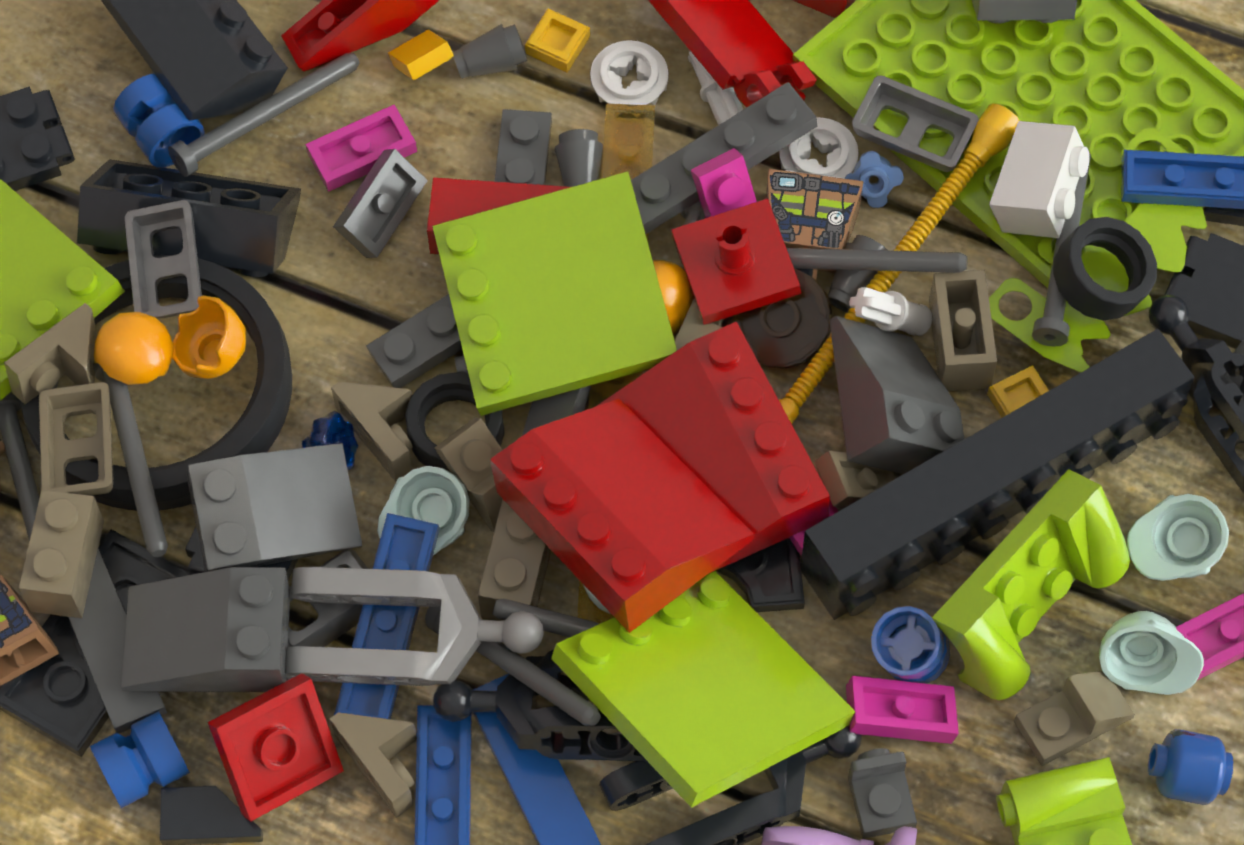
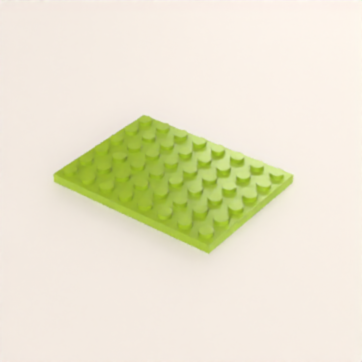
M856 0L793 54L795 62L804 61L817 79L815 85L853 118L875 77L885 76L975 113L978 119L987 107L994 103L1012 111L1020 121L1075 126L1083 146L1087 147L1091 154L1080 225L1089 219L1101 217L1125 221L1140 204L1121 202V152L1137 133L1144 128L1156 129L1189 153L1244 156V89L1136 0H1077L1075 19L1057 20L1052 23H1042L1036 20H1010L1006 23H991L987 20H977L972 0ZM884 109L881 111L873 127L878 131L897 138L901 135L908 122V118L890 109ZM929 128L926 130L919 148L942 157L946 155L953 137L936 128ZM971 135V137H970V139H969V141H968V143H967L965 149H966V148L968 147V145L970 144L972 135ZM1144 141L1136 148V150L1167 152L1165 147L1156 141ZM1008 146L992 156L984 167L979 168L974 173V176L970 178L969 183L963 188L959 196L956 197L952 205L1048 288L1052 264L1043 259L1037 251V246L1044 237L1002 232L989 205L1009 149ZM889 149L937 192L950 173H953V170L943 172ZM962 153V155H961V157H960L958 163L960 162L961 159H963V156H964L963 153ZM1056 238L1052 242L1053 252L1055 250ZM1085 247L1081 250V256L1084 253Z

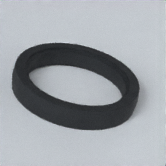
M154 255L155 258H162V257L172 256V255ZM198 258L202 296L220 298L236 312L256 346L258 359L257 378L252 397L245 411L230 431L219 441L186 460L170 465L149 468L159 511L192 504L186 476L189 464L268 452L285 422L292 395V369L288 344L279 321L265 299L251 284L236 273L216 263ZM129 260L104 268L119 281L125 292L94 318L95 325L112 313L133 305ZM186 276L163 279L158 283V299H188ZM58 382L52 389L57 388ZM37 395L27 404L20 400L30 438L41 456L39 395ZM95 459L73 461L66 466L67 485L96 482L99 477L98 461ZM113 465V489L109 493L92 496L95 497L98 503L137 511L126 467Z

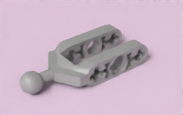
M299 567L293 569L291 598L296 600L335 604L441 606L437 653L411 650L288 647L286 650L285 674L286 678L291 679L303 673L311 678L312 682L410 686L451 684L480 646L481 641L504 642L505 646L513 652L520 654L528 653L540 645L544 635L543 624L536 615L526 611L512 613L505 621L481 620L461 580L455 574H438L417 570Z

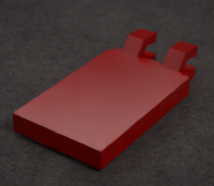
M648 0L722 90L733 87L736 97L746 108L787 82L791 84L804 101L806 96L799 90L813 87L817 81L804 61L795 62L793 60L794 53L749 0Z

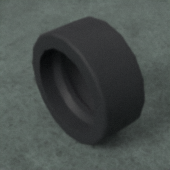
M1109 217L1094 218L1077 227L1060 245L1054 256L1053 276L1059 292L1071 307L1087 317L1105 321L1123 317L1149 295L1157 280V261L1151 245L1140 231L1121 220ZM1093 245L1104 248L1115 255L1125 267L1129 279L1128 289L1118 293L1106 290L1094 282L1085 271L1081 259L1082 248Z
M460 372L439 374L422 383L410 397L405 413L408 438L413 446L412 451L419 462L425 466L444 468L449 471L434 449L437 445L426 434L425 421L430 411L444 402L461 400L476 405L469 374ZM502 410L484 415L486 426L500 447L505 434Z

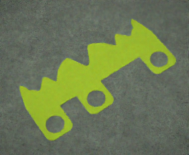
M1144 128L1122 150L1121 160L1124 150H1136L1137 146L1144 141L1159 142L1165 147L1167 152H1189L1156 129ZM1140 203L1124 221L1140 231L1151 245L1157 261V269L1170 272H1181L1185 265L1187 246L1181 226L1195 229H1205L1207 227L1203 207ZM1044 237L1039 242L1037 251L1043 259L1052 264L1054 256L1052 242L1055 238ZM1093 245L1085 246L1081 259L1085 271L1093 281L1106 290L1118 293L1126 291L1129 279L1125 267L1118 258L1104 248ZM1009 278L989 297L991 318L1043 357L1080 373L1090 368L1082 358L1083 349L1081 341L1083 339H1108L1111 336L1103 320L1087 317L1066 302L1063 321L1070 327L1067 343L1055 347L1042 345L1033 339L1032 332L1034 322L1043 317L1046 302L1044 296L1022 280ZM1012 291L1025 294L1032 304L1030 314L1018 321L1010 320L1003 316L999 309V301L1004 294ZM1150 295L1124 316L1149 308L1152 304Z

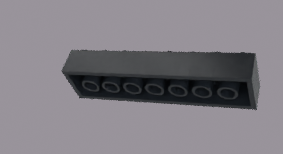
M1156 329L805 530L801 572L833 620L846 613H849L850 616H856L871 607L877 600L876 596L891 587L894 590H901L907 587L920 576L921 569L935 561L939 565L950 562L965 549L964 544L978 536H981L982 539L991 538L1007 526L1009 522L1007 519L1023 510L1028 514L1068 469L1090 479L1095 472V468L1107 461L1117 464L1125 460L1137 449L1136 444L1152 436L1157 440L1169 434L1180 423L1179 416L1182 408L1188 402L1187 396L1195 377L1160 330Z

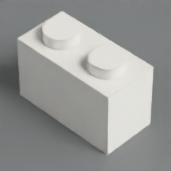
M1018 121L989 204L1002 232L1052 238L1060 237L1065 219H1070L1074 212V192L1079 177L1086 175L1089 166V151L1087 147L1083 146L1075 126Z

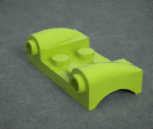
M1068 469L932 617L938 628L949 638L962 657L964 669L958 674L960 681L991 699L1003 700L1015 695L1024 687L1031 673L1030 665L1025 661L1018 643L1035 629L1037 622L1050 607L1067 594L1071 584L1076 579L1091 587L1100 589L1116 583L1126 573L1130 564L1129 552L1118 521L1100 484Z
M1110 757L1005 781L1000 795L996 796L1001 822L1004 827L1010 826L1015 845H1132L1123 817L1126 807Z

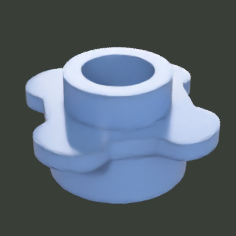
M868 151L861 155L854 168V173L847 174L845 179L863 181L862 196L867 199L869 206L880 208L887 203V195L892 188L902 184L904 176L900 167L892 166L886 158L880 156L877 152ZM876 176L879 180L877 183H871L869 178Z

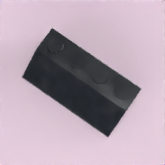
M101 0L189 121L245 112L271 97L288 69L273 49L271 43L267 41L237 0Z
M109 159L80 185L77 243L91 245L94 251L103 254H118L128 251L125 228V215L127 212L186 200L189 202L193 212L198 258L220 266L238 268L239 273L245 276L264 277L269 273L273 274L285 260L300 201L301 188L197 172L185 177L177 169ZM175 228L155 233L152 238L154 255H177L183 250L181 229Z

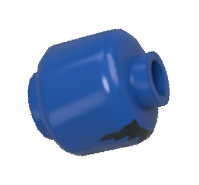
M1174 729L1167 734L1162 744L1155 743L1152 746L1148 759V774L1156 777V784L1162 796L1200 805H1208L1215 800L1218 794L1224 795L1227 792L1233 774L1232 753L1226 752L1222 740L1218 737Z

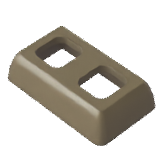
M98 382L42 391L39 395L42 490L89 496L109 493L113 489L114 482L110 391L108 384ZM90 413L96 414L97 432L94 436L73 440L65 439L64 422L68 417ZM90 459L98 461L99 477L96 482L66 485V466L68 463Z

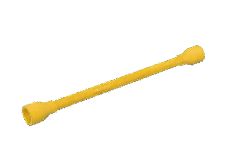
M994 103L987 107L977 122L970 144L963 152V159L953 169V173H950L942 187L939 188L938 192L928 203V206L924 208L917 221L913 223L910 230L907 231L893 251L919 250L920 245H923L924 240L927 239L931 231L937 226L938 221L942 219V216L952 206L956 197L963 191V188L969 183L974 173L979 168L984 167L992 156L1009 146L1017 123L1020 121L1012 111ZM877 271V274L873 277L874 279H871L870 284L866 287L885 293L891 288V285L902 271ZM850 308L844 316L846 319L860 323L866 321V319L856 316L855 308ZM831 334L830 338L826 339V343H823L822 348L815 354V357L812 358L811 363L807 365L804 372L797 378L792 388L789 389V392L785 394V398L778 399L791 424L798 417L799 408L803 406V403L806 402L814 388L821 382L825 373L835 363Z

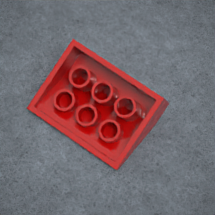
M737 321L687 343L597 405L620 399L754 533V540L712 572L801 531H805L829 517L830 495Z
M620 399L531 429L490 459L496 492L629 633L754 540V533Z

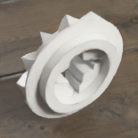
M632 40L616 42L604 48L594 59L590 72L591 87L596 91L600 103L606 101L613 105L617 112L621 108H632L638 113L642 106L649 103L656 105L659 96L663 91L667 90L668 67L663 56L646 43ZM635 64L637 80L639 81H632L630 86L624 89L622 77L620 76H626Z
M817 117L818 127L779 150L781 170L845 179L847 174L853 172L858 162V146L852 133L844 125L827 118ZM811 142L821 153L829 152L826 158V167H823L822 164L819 165L816 159L807 160L810 157Z

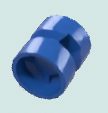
M149 74L135 80L115 100L113 108L115 116L126 131L135 137L137 146L155 167L174 165L168 152L169 146L179 140L187 145L205 133L204 127L198 119L191 121L187 119L155 74Z
M911 606L896 607L883 614L874 626L871 636L872 652L878 663L896 680L928 684L936 680L946 669L950 658L949 641L932 617L924 610Z
M159 711L132 724L130 735L125 737L116 732L90 746L121 808L148 795L150 784L155 782L164 787L190 773Z

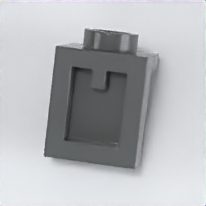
M886 748L873 749L860 754L858 760L852 761L850 764L848 781L862 839L895 833L897 829L904 826L916 828L917 820L905 775L907 762L904 752L890 753L889 749Z

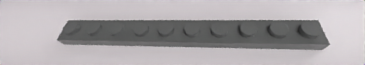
M789 82L631 180L645 234L700 201L691 169L735 148L743 155L747 170L818 127L816 115ZM449 294L366 345L370 355L392 387H404L462 350Z

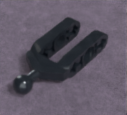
M1170 294L1160 296L1149 308L1151 326L1155 330L1159 329L1162 334L1171 335L1182 351V361L1195 377L1189 391V395L1194 401V421L1244 494V460L1235 451V446L1244 442V401L1242 399L1244 395V355L1232 353L1223 340L1198 339L1188 325L1189 310L1187 304L1178 296ZM1226 371L1231 377L1238 375L1243 377L1240 389L1234 382L1226 384L1222 381ZM1212 404L1223 412L1226 421L1220 415L1214 417L1209 415ZM1230 427V429L1233 431V434H1231L1228 439H1225L1227 431Z
M554 649L547 652L545 656H527L525 658L587 701H591L567 675H561L563 670L551 659ZM510 674L497 686V691L472 690L465 682L455 679L451 684L438 686L433 695V707L442 719L457 722L464 720L472 712H496L497 718L519 749L537 750L548 758L560 760L647 761L623 734L612 735L602 731L604 729L617 728L600 710L601 717L599 722L594 726H585L557 706L536 709L539 694ZM583 731H589L588 735H582Z
M850 725L765 769L764 771L773 787L772 791L750 798L660 837L646 845H743L763 836V831L766 827H778L800 816L806 764L826 755L837 759L849 758L859 749L862 740L861 734L850 732ZM635 761L605 776L599 783L607 804L612 811L626 809L673 789L648 761Z

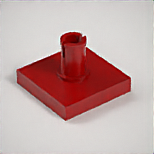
M768 198L671 229L672 238L703 325L801 294L800 283Z
M303 673L207 722L241 814L249 821L259 818L344 772L312 679Z

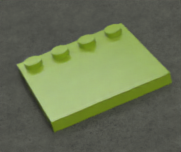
M628 171L432 226L476 407L480 416L648 370L677 351Z
M0 179L1 401L11 392L4 362L84 303L92 308L93 317L95 318L125 291L114 276Z
M716 571L706 575L630 633L614 617L557 643L551 658L691 808L850 725L855 714V710Z

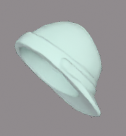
M432 466L413 469L404 477H399L390 493L389 500L379 516L377 528L379 538H381L386 515L391 513L438 524L440 531L433 555L453 544L465 532L464 526L469 516L470 499L464 484L456 475L446 469Z
M1192 494L1170 495L1157 504L1153 510L1135 521L1128 532L1127 549L1136 569L1149 579L1166 581L1177 578H1193L1208 574L1210 568L1221 559L1228 546L1229 529L1222 512L1207 498Z
M1149 611L1130 613L1113 623L1112 627L1103 637L1099 649L1102 671L1110 681L1123 687L1125 690H1137L1164 695L1182 693L1196 683L1204 666L1202 652L1195 644L1184 638L1177 631L1173 623L1165 617Z

